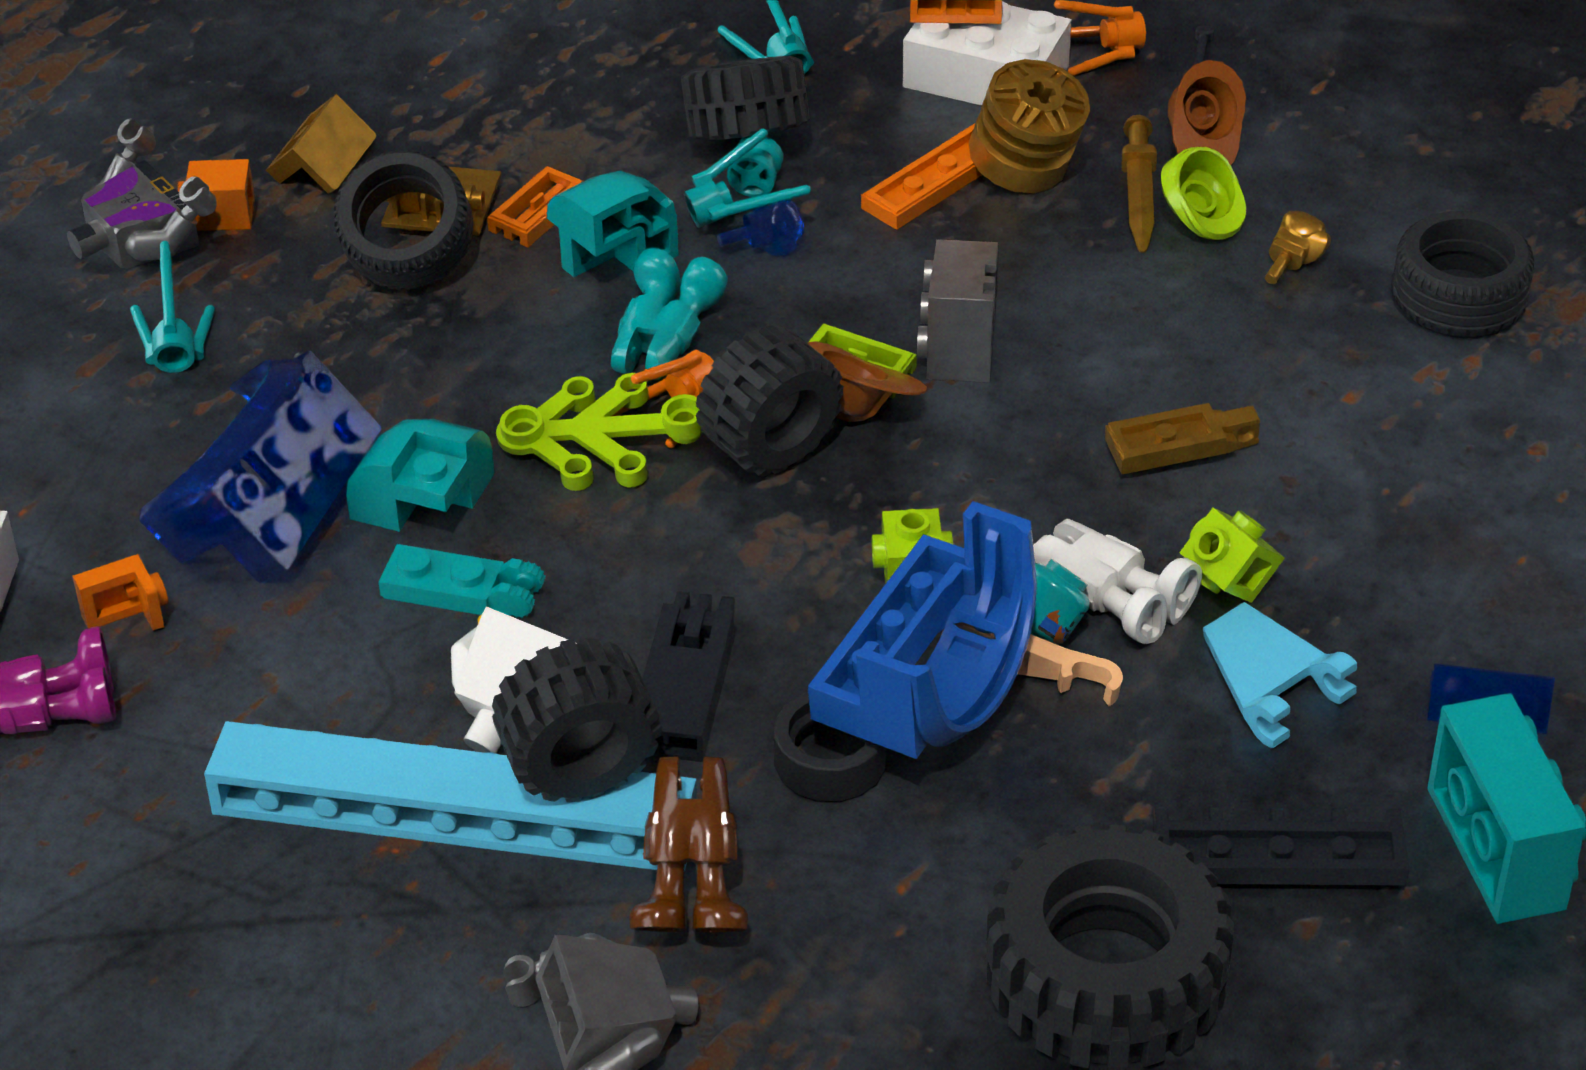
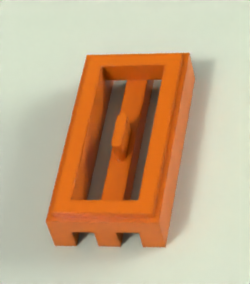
M546 166L487 217L488 231L497 234L503 229L504 238L513 241L519 236L520 245L529 248L554 226L547 219V206L553 196L583 182V180Z

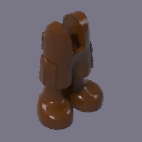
M679 756L660 757L655 777L652 812L648 813L644 826L643 859L649 860L652 865H657L655 887L648 901L637 904L631 909L629 914L631 930L686 932L684 867L689 861L694 862L697 866V892L693 908L692 931L721 933L747 930V911L741 905L731 901L724 879L723 866L730 865L731 861L737 860V825L734 814L730 813L727 772L723 758L704 756L703 774L700 780L702 799H680V791H682Z

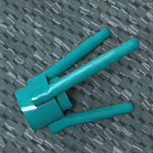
M766 0L780 31L769 39L767 56L761 54L725 26L721 25L718 27L720 35L751 59L792 56L802 60L804 74L814 64V60L808 52L798 18L796 16L789 18L790 28L778 0Z
M760 129L707 170L692 175L691 179L695 187L684 191V198L695 225L701 228L729 215L808 195L811 192V187L803 185L733 202L725 182L721 181L716 184L713 182L712 179L768 136L766 129Z
M162 241L160 243V272L163 320L159 322L151 334L140 307L133 305L130 311L145 348L146 363L149 365L154 364L165 372L177 373L188 369L194 360H202L204 358V342L212 323L215 307L213 305L206 306L195 335L186 322L175 318L170 244L167 241Z

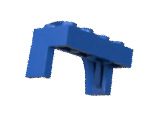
M972 501L963 513L964 548L923 534L808 685L811 720L915 759L918 758L927 744L935 747L947 746L987 721L1000 706L1017 676L1032 630L1037 581L1031 521ZM963 622L973 626L979 632L994 633L996 639H989L963 630L955 624ZM944 629L926 664L915 665L935 636Z

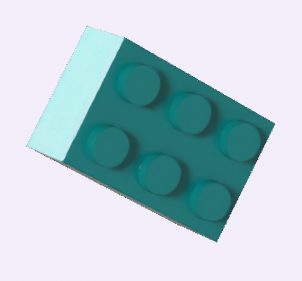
M1511 693L1442 706L1427 790L1495 922L1500 924L1567 910L1572 885L1578 880L1579 871L1577 863L1582 842L1586 841V816L1578 804L1573 805L1565 791L1557 763L1553 759L1548 760L1541 748L1533 720L1530 716L1523 715Z

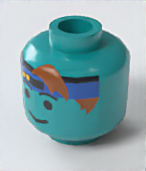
M1050 559L1047 565L1035 563L1037 590L1031 634L1058 645L1062 644L1069 637L1087 612L1090 602L1087 595L1083 592L1088 584L1055 560Z

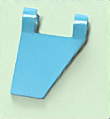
M1245 602L1203 627V637L1243 718L1254 735L1270 748L1276 747L1290 737V730L1278 722L1290 714V705L1277 695L1311 675L1322 693L1336 704L1343 703L1357 692V686L1345 679V677L1357 670V662L1350 655L1344 652L1332 654L1322 652Z

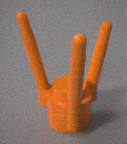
M1056 0L1054 2V7L1057 9L1108 17V19L1101 20L1100 26L1071 27V38L1100 36L1102 46L1104 48L1110 47L1112 50L1109 53L1070 67L1068 73L1072 76L1094 70L1118 60L1134 59L1135 50L1142 49L1145 45V21L1142 13L1139 11L1133 12L1132 6L1111 7L1066 0Z
M695 349L682 358L633 374L631 382L633 384H640L668 375L665 379L648 387V400L666 391L671 398L682 394L697 397L703 391L701 383L705 375L711 372L713 368L711 365L714 363V360L706 353ZM623 407L612 416H619L630 409ZM668 437L665 442L667 448H674L677 444L671 437Z

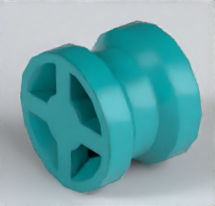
M751 136L742 138L739 141L738 145L745 141L747 138H750ZM766 137L727 168L729 184L736 192L748 197H757L770 193L776 182V175L783 164L784 154L781 147L773 139Z

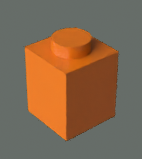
M249 159L189 161L186 180L193 176L199 177L209 186V191L215 195L217 206L213 213L204 217L196 216L197 231L251 229L255 194ZM185 181L178 182V192Z

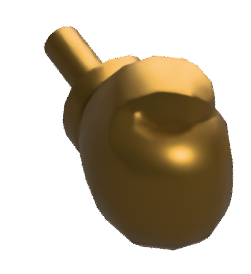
M1288 211L1283 216L1280 228L1269 248V255L1274 264L1266 274L1265 280L1270 284H1276L1285 268L1297 270L1302 264L1319 259L1329 249L1331 244V237L1326 233L1325 224L1308 213Z

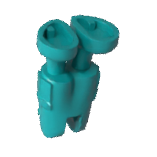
M649 248L641 252L635 261L633 274L638 287L644 295L632 298L623 317L619 321L618 337L611 354V367L614 371L622 374L632 373L642 352L647 353L645 369L676 360L679 354L682 355L690 347L701 323L697 316L717 304L723 297L727 287L728 277L720 264L706 257L695 258L690 261L682 279H680L678 266L669 253L659 248ZM679 292H680L679 300H676V298H677V296H678V294H679Z

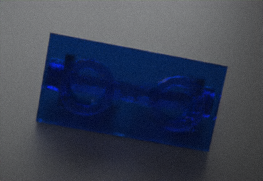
M1434 664V670L1431 671L1430 701L1427 720L1439 721L1441 708L1445 705L1511 693L1523 715H1528L1533 720L1537 733L1547 734L1555 677Z

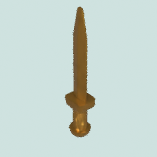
M1133 115L1126 120L1123 127L1124 134L1129 138V144L1125 145L1122 149V171L1127 172L1129 226L1138 251L1144 253L1148 249L1154 227L1152 172L1156 171L1157 150L1154 145L1148 144V137L1153 131L1151 121L1143 115Z

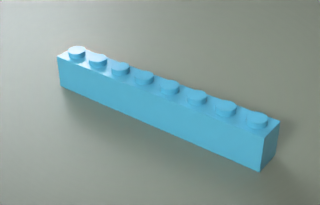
M226 721L204 773L213 815L657 870V865H652L649 860L643 859L644 826L648 813L652 812L656 773H632L627 777V783L619 788L613 786L605 790L604 795L595 798L589 795L582 797L578 802H566V799L562 797L553 802L544 800L541 793L533 796L525 790L523 783L519 784L507 755ZM681 777L682 791H680V799H697L696 778Z

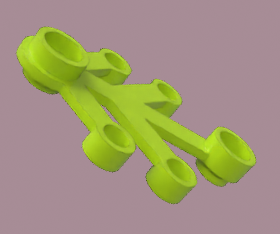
M626 373L616 380L615 386L597 400L593 382L589 378L583 376L572 377L564 382L562 390L540 407L518 405L506 410L500 418V423L496 429V436L499 446L504 451L514 455L534 453L560 471L561 481L565 488L572 491H580L588 488L593 483L594 475L591 460L582 454H571L556 441L574 440L612 466L615 471L616 480L620 485L636 487L643 484L648 477L646 458L638 451L627 450L612 440V437L667 434L677 443L690 444L698 440L703 432L701 431L702 427L697 423L696 414L700 409L696 407L697 397L693 395L682 394L668 399L662 406L661 413L612 416L623 407L629 409L641 407L649 398L647 381L633 384L631 376L635 373ZM568 410L581 412L573 419L558 420ZM631 467H635V468H636V469H634V470H625V469L631 468ZM574 471H582L577 474H571Z

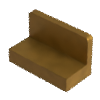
M335 94L306 118L266 171L281 184L302 167L327 193H332L340 186L374 141L376 134Z

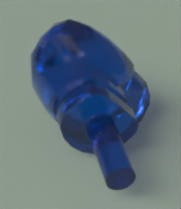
M792 199L782 200L776 204L756 208L752 212L744 214V227L718 234L717 240L722 247L748 239L754 249L762 247L768 254L774 256L790 254L796 250V242L805 233L803 216L797 203Z

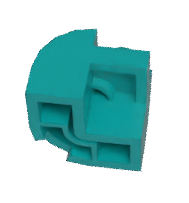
M623 171L597 175L553 196L548 203L547 219L559 228L562 268L573 277L613 257L633 271L637 257L643 250L649 248L664 250L673 258L679 256L677 214L674 203L645 178Z
M406 419L399 422L377 438L348 479L346 497L350 520L400 532L417 505L447 512L451 504L473 509L495 474L493 451L489 436L482 430L436 419Z

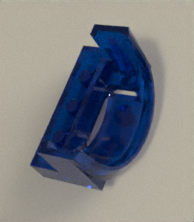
M311 350L297 358L266 360L235 381L229 388L233 392L242 395L248 401L247 404L213 444L184 473L141 508L139 521L180 563L222 544L259 583L287 571L381 431L382 427ZM241 459L246 461L267 483L264 488L256 476L248 473L242 467Z

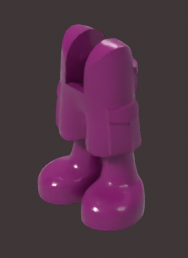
M100 626L86 628L81 632L76 657L66 664L46 669L43 658L39 657L38 654L0 663V733L17 734L46 731L48 727H53V720H87L94 724L108 723L116 720V708L112 694L114 692L112 673L104 635Z

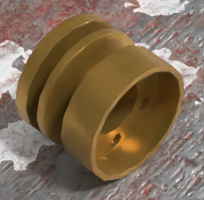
M1022 59L1006 63L994 72L969 140L970 158L979 172L995 185L1013 192L1037 193L1053 188L1064 178L1090 112L1087 92L1079 80L1065 69L1046 61Z

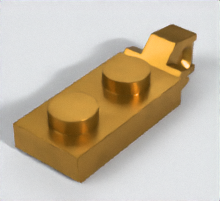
M1205 403L1109 422L1108 425H1105V440L1121 474H1127L1222 455L1259 443L1260 418L1253 405L1222 411L1212 410L1210 404Z

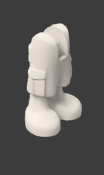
M1065 519L1055 526L1054 536L1044 535L1033 545L1035 563L1047 565L1050 559H1053L1087 583L1088 586L1083 592L1089 599V609L1093 612L1098 610L1101 613L1109 610L1121 620L1125 633L1142 644H1149L1158 640L1163 634L1166 622L1175 625L1183 618L1193 603L1202 580L1201 567L1188 558H1178L1170 562L1164 568L1161 575L1144 570L1145 558L1141 550L1114 536H1104L1070 519Z

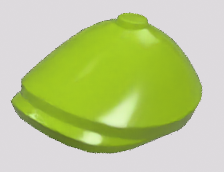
M1191 147L1181 151L1165 163L1161 171V185L1164 197L1171 210L1192 232L1206 239L1223 240L1232 237L1240 231L1245 221L1246 203L1237 176L1228 160L1221 153L1208 147Z

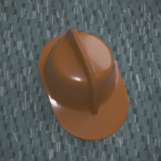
M1206 60L1194 64L1184 74L1179 86L1173 91L1168 102L1167 114L1172 126V139L1178 154L1191 147H1208L1221 153L1232 165L1240 145L1246 94L1243 83L1234 69L1223 62Z
M808 342L810 346L834 364V367L841 374L840 384L844 388L843 396L838 401L841 404L839 414L835 417L837 419L847 422L864 421L876 415L892 393L904 395H921L926 393L927 386L912 376L864 361L841 348L827 343Z

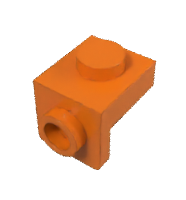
M138 554L73 575L81 616L87 628L101 627L141 612L144 613L153 631L164 628L161 606L168 604L165 586L158 572L148 573Z

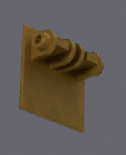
M449 167L459 178L473 214L472 235L479 236L500 181L501 171ZM407 192L395 195L384 201L389 202L382 219L381 227L401 228L408 231H434L441 220L444 204L437 198L425 193Z

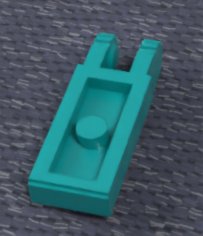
M397 544L378 583L380 596H383L384 599L482 615L485 608L489 607L509 616L513 615L516 618H523L531 613L535 599H533L534 595L532 594L542 588L546 575L543 574L544 571L540 569V566L529 561L523 562L520 559L512 558L504 563L503 561Z

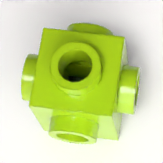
M1212 507L1206 517L1195 524L1191 530L1189 540L1179 552L1185 558L1194 561L1201 567V584L1216 594L1223 590L1250 603L1253 602L1285 559L1284 556L1261 538L1266 529L1256 520L1240 510L1234 516H1230Z
M938 508L882 511V534L872 535L871 544L873 568H884L885 584L923 534L953 544L952 532L941 531Z

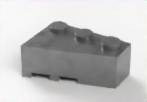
M936 239L934 260H925L923 291H929V293L922 292L920 324H928V326H918L917 357L927 358L926 379L990 382L998 242Z

